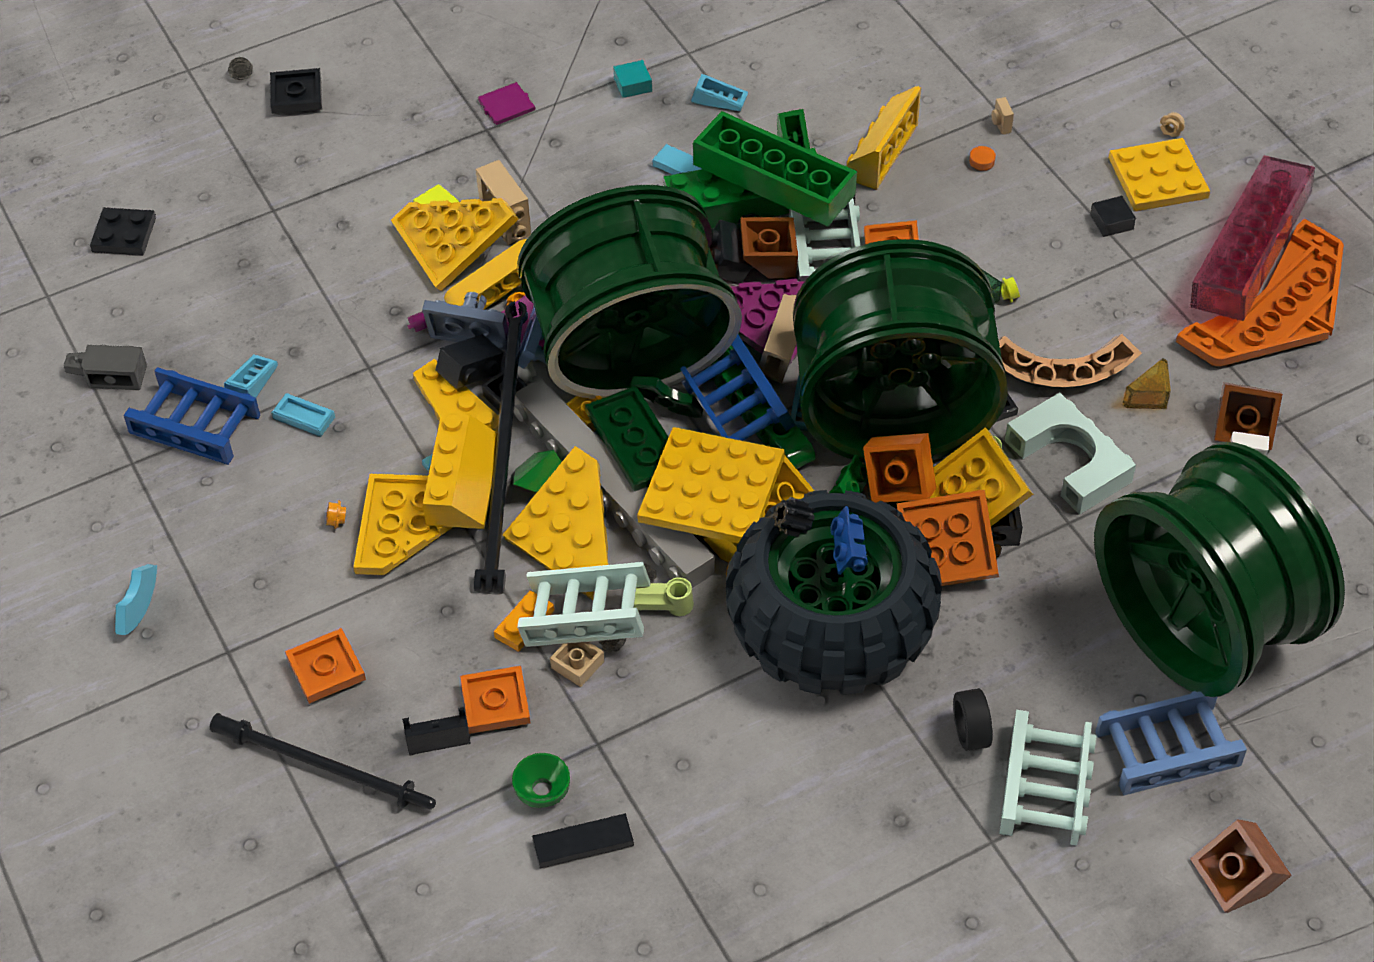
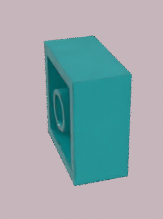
M643 60L613 66L614 80L622 98L652 92V79Z

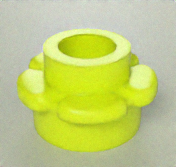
M1013 277L1008 279L1002 278V284L998 285L1003 300L1009 298V301L1013 303V299L1020 297L1017 284Z

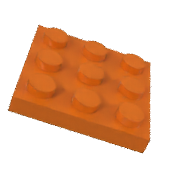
M985 489L896 503L897 510L903 514L905 522H911L914 527L917 526L926 538L932 551L931 558H935L939 567L942 586L999 577Z

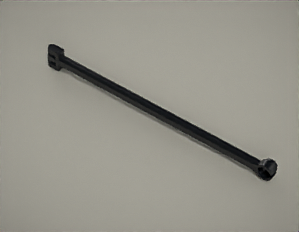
M515 301L509 303L505 308V315L509 326L484 569H475L474 591H481L482 581H486V591H493L494 581H498V591H505L506 573L505 570H498L522 325L528 319L527 307L520 301L518 303V310L521 316L514 317L517 315Z

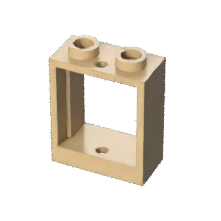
M500 160L477 168L476 177L479 199L481 201H492V198H502L519 218L501 235L507 245H511L528 238L531 235L528 198Z

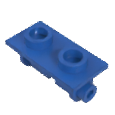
M845 506L840 514L833 519L830 528L831 534L834 536L835 545L833 557L837 562V571L840 575L846 567L853 568L855 572H861L868 563L865 545H862L864 541L863 521L857 514L849 515V508Z

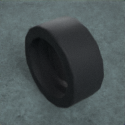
M978 688L956 692L953 698V712L962 748L965 751L989 748L992 745L993 728L989 706L983 691Z

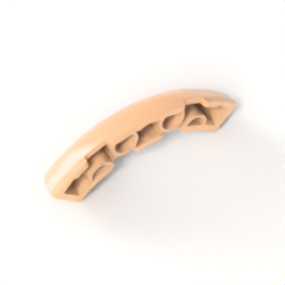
M1123 334L1113 337L1106 345L1092 354L1073 359L1039 357L1022 349L1006 336L999 338L1001 358L1005 372L1020 380L1047 387H1078L1095 383L1118 373L1142 354Z

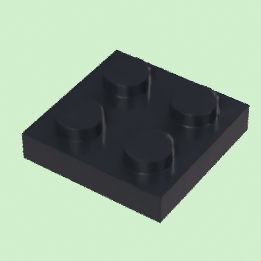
M320 68L270 72V107L272 114L321 110L322 83Z
M103 207L90 243L92 252L144 256L156 220L154 210Z

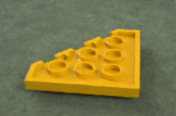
M492 198V201L467 199L453 203L448 200L431 201L430 204L409 202L391 219V222L433 285L442 291L519 218L502 198Z
M574 446L503 533V537L548 570L609 565L603 493L600 484L601 474L598 461ZM595 591L581 592L591 600L594 599Z
M369 474L353 566L355 574L385 575L453 528L426 525L423 499L428 479L427 475Z

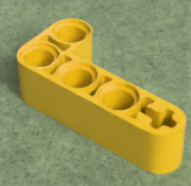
M527 239L518 241L451 287L444 296L445 302L462 306L465 294L476 292L478 293L476 301H478L481 295L487 299L485 309L519 286L521 282L517 272V261L521 248Z

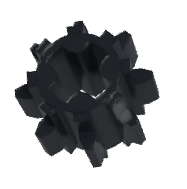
M789 497L788 501L782 500L777 505V510L774 514V525L780 528L779 532L799 538L800 534L806 535L807 531L811 530L815 517L813 516L814 510L808 507V502Z

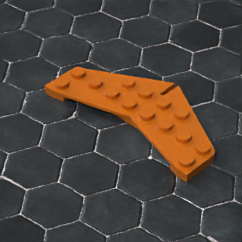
M1304 218L1296 226L1267 287L1258 296L1202 324L1195 322L1185 327L1177 335L1176 343L1213 366H1224L1328 339L1334 329L1344 248L1343 242Z

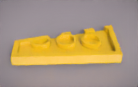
M436 359L413 372L415 383L428 404H431L439 421L441 413L469 414L498 433L499 416L466 386L456 389L435 370L437 365Z

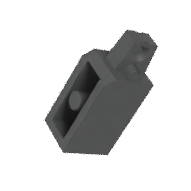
M87 345L85 352L67 353L64 362L66 373L85 376L86 382L91 388L140 390L147 367L142 347Z

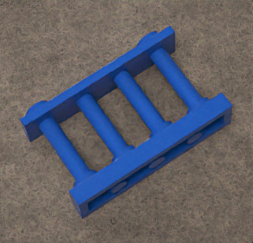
M739 335L731 344L733 349L729 351L730 354L694 377H691L685 366L680 368L685 376V379L681 381L689 394L695 392L722 437L744 441L772 423L776 425L780 422L785 431L796 426ZM743 363L745 369L741 371L742 374L705 397L698 388L700 385L734 364L738 366ZM755 382L758 388L754 390V394L717 417L715 416L710 406L747 383L751 385ZM767 402L771 408L766 410L767 413L728 437L722 426L759 403L763 405Z
M157 367L154 372L159 389L145 410L139 411L129 407L123 415L129 433L229 465L234 457L229 438L244 415L259 419L261 415L257 399L247 393H239L181 375L173 370L168 371ZM170 392L183 396L169 418L155 416ZM195 400L208 404L194 426L180 424V421ZM219 408L233 412L219 434L204 431Z

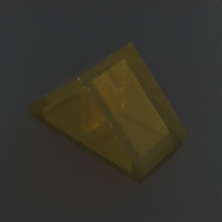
M1162 358L1126 387L1123 400L1124 407L1133 409H1167L1171 388L1168 361Z

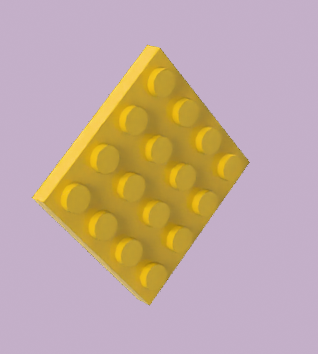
M673 427L638 511V522L739 543L753 522L757 523L764 515L785 457L784 449Z

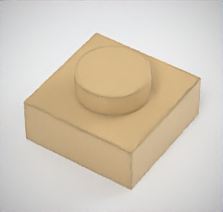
M1006 97L996 99L995 110H992L993 124L998 126L1001 134L1011 133L1014 113Z

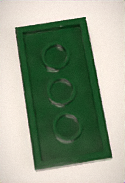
M634 386L586 404V414L634 492L648 487L669 436L639 389Z

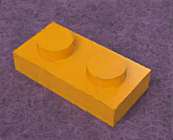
M530 590L494 630L495 639L518 652L525 645L517 628L518 620L523 617H533L537 598L536 593ZM548 601L546 615H551L555 611L554 604Z

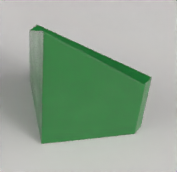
M554 450L534 453L515 469L513 484L537 493L562 461Z

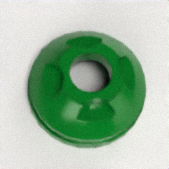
M535 753L525 757L517 764L512 775V785L517 797L524 804L535 808H547L560 802L567 794L570 786V772L565 762L559 757L549 753ZM541 782L548 783L552 787L551 791L546 795L536 794L533 788Z

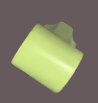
M677 577L669 580L667 583H650V586L636 587L634 608H637V610H669L675 616H685L693 610L691 583L685 578Z

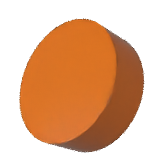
M978 146L971 150L969 163L974 169L981 171L989 170L995 164L996 154L989 147Z

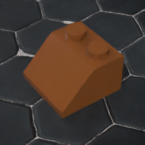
M740 217L744 260L767 278H796L798 250L794 217Z
M1223 382L1214 440L1230 442L1232 432L1269 436V450H1272L1283 394L1280 391Z
M1239 819L1190 858L1224 912L1227 913L1269 895L1292 876L1257 823Z

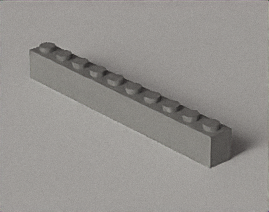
M541 378L516 392L515 416L519 421H524L529 426L535 438H540L546 444L548 451L554 450L560 460L563 461L574 446L598 461L600 465L603 503L606 505V509L614 515L616 522L621 528L625 527L632 534L635 543L640 547L643 546L649 552L654 563L663 566L670 579L677 577L685 578L691 583L693 588L715 574V556L693 534L638 522L637 514L648 488L645 487L634 492L605 443Z

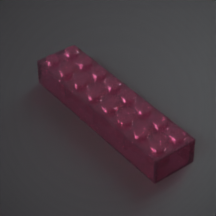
M1266 155L1262 157L1192 282L1191 308L1244 321L1312 193L1315 167Z

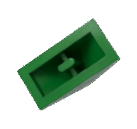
M799 109L777 113V136L810 149L804 110Z

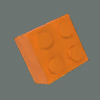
M928 433L872 437L863 447L871 501L876 503L879 501L897 502L928 499L936 490Z

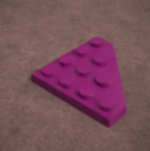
M797 279L776 280L772 284L748 282L732 286L731 288L736 295L742 313V324L738 333L742 341L763 354L783 295H797L805 281L798 282ZM797 344L795 346L789 365L797 356Z

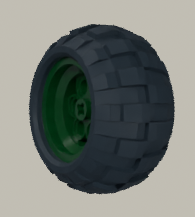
M827 490L812 491L805 494L804 498L799 499L809 503L808 507L813 508V516H815L811 530L807 531L806 535L800 534L799 538L779 532L780 528L774 525V514L778 504L768 509L765 517H761L757 523L753 522L746 530L737 545V552H735L729 562L727 570V611L734 624V631L748 656H754L756 660H759L763 671L777 681L787 682L791 680L799 684L801 691L820 695L822 689L839 690L842 695L862 693L868 684L884 685L900 676L908 661L910 660L914 663L928 644L940 612L942 591L940 570L935 558H931V548L917 526L914 527L911 522H905L903 514L883 501L875 503L868 500L862 493L845 490V494L828 493ZM845 506H848L849 515L857 514L863 521L864 541L862 545H865L868 563L861 572H855L853 568L846 567L840 575L837 571V562L833 557L835 545L834 536L831 534L830 528L833 519L840 514Z

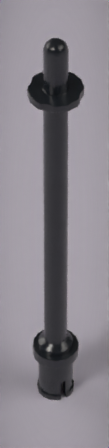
M216 713L210 722L209 729L211 732L232 738L236 744L243 745L246 742H251L397 797L398 807L405 808L409 802L426 809H433L436 806V800L433 797L414 791L415 784L413 781L408 780L403 786L257 732L252 729L251 723L246 720L237 721Z

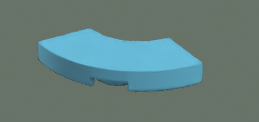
M146 564L132 570L129 589L122 601L116 604V634L127 635L138 626L144 617L153 596L157 565Z

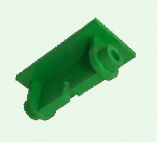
M858 455L853 457L849 465L842 468L841 474L836 481L837 486H834L829 493L845 494V490L862 493L868 482L866 466L862 464Z

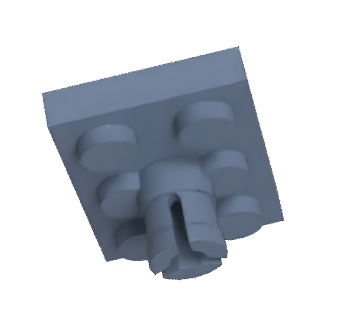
M476 292L466 293L462 306L448 304L441 300H425L422 308L430 338L460 342L483 334L499 349L506 351L508 323L505 313L494 309L483 310L487 299L481 295L478 301H476L478 296Z

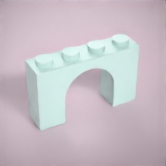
M1060 392L1007 423L1005 442L1022 459L1055 442H1067L1077 445L1089 455L1091 461L1087 465L1064 478L1061 497L1079 515L1133 481L1136 464L1132 458L1124 454L1110 437L1105 436L1091 419L1086 418L1076 408L1075 404L1067 400Z

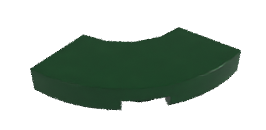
M634 376L632 379V387L636 386L642 396L650 402L654 403L656 401L659 405L667 407L669 411L680 415L701 418L704 409L694 395L672 389L659 378Z

